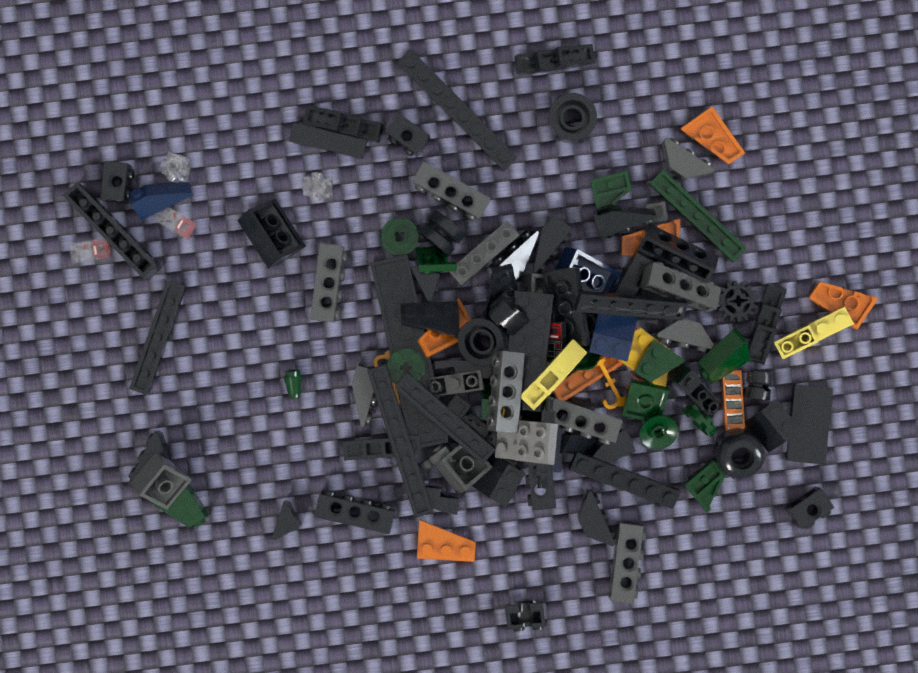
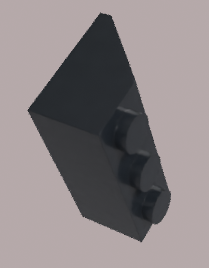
M276 199L248 209L237 220L268 269L282 263L306 247Z

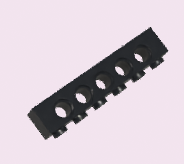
M76 182L63 195L143 279L150 280L162 268L154 257L84 185Z

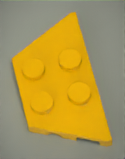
M638 328L634 332L628 361H619L631 370H634L651 341H659L642 328ZM668 372L650 383L666 387Z

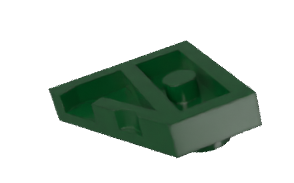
M628 171L589 180L596 210L614 205L622 196L632 190Z
M416 247L419 272L457 271V263L455 261L449 262L448 256L441 253L436 247Z
M652 340L632 373L650 383L682 364L685 360L656 340Z
M711 459L686 480L683 485L708 513L711 509L710 504L714 496H717L719 486L726 474Z

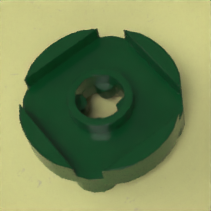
M406 218L389 220L381 231L383 247L387 252L395 256L410 254L418 245L419 234L416 231L417 227ZM403 232L405 240L397 242L395 234Z
M407 348L394 352L387 362L391 381L397 385L406 375L404 370L400 369L404 362H408V366L412 367L411 370H408V373L417 381H420L425 374V362L421 355L415 350Z
M692 402L682 410L687 418L691 416L692 423L705 435L711 437L716 432L717 427L713 424V421L706 414L702 415L699 412V408Z

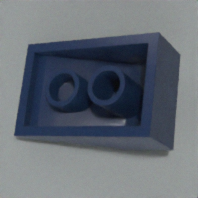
M570 247L564 248L555 268L580 267L583 291L611 293L620 274L619 271L584 252Z
M598 314L588 352L627 362L638 317Z

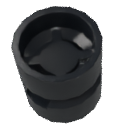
M747 371L746 382L749 383V386L745 387L744 398L770 400L771 389L768 387L772 384L773 373Z

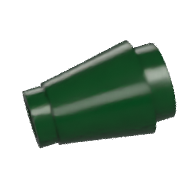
M300 370L285 371L283 378L289 398L301 397L302 374H300Z

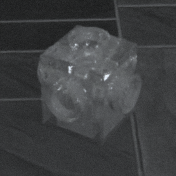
M168 151L166 159H163L161 163V173L166 176L168 181L177 183L179 180L184 182L185 178H188L191 168L189 165L191 160L185 156Z
M312 172L311 175L304 176L302 181L304 196H310V200L318 201L321 198L332 197V177H325L320 172Z

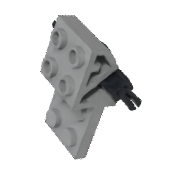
M546 398L545 410L541 411L540 422L519 420L518 433L497 432L495 458L536 463L535 474L539 475L537 488H541L542 485V489H546V476H550L551 465H554L555 452L558 445V424H555L556 412L553 411L554 399Z

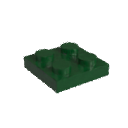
M631 379L621 412L622 416L646 421L653 416L662 415L668 398L669 387Z

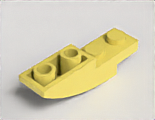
M842 307L776 340L774 344L782 359H785L854 323L846 308Z
M572 339L521 394V399L535 410L575 368L587 352Z

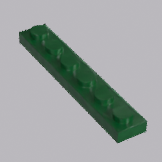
M664 170L649 184L732 263L747 249Z

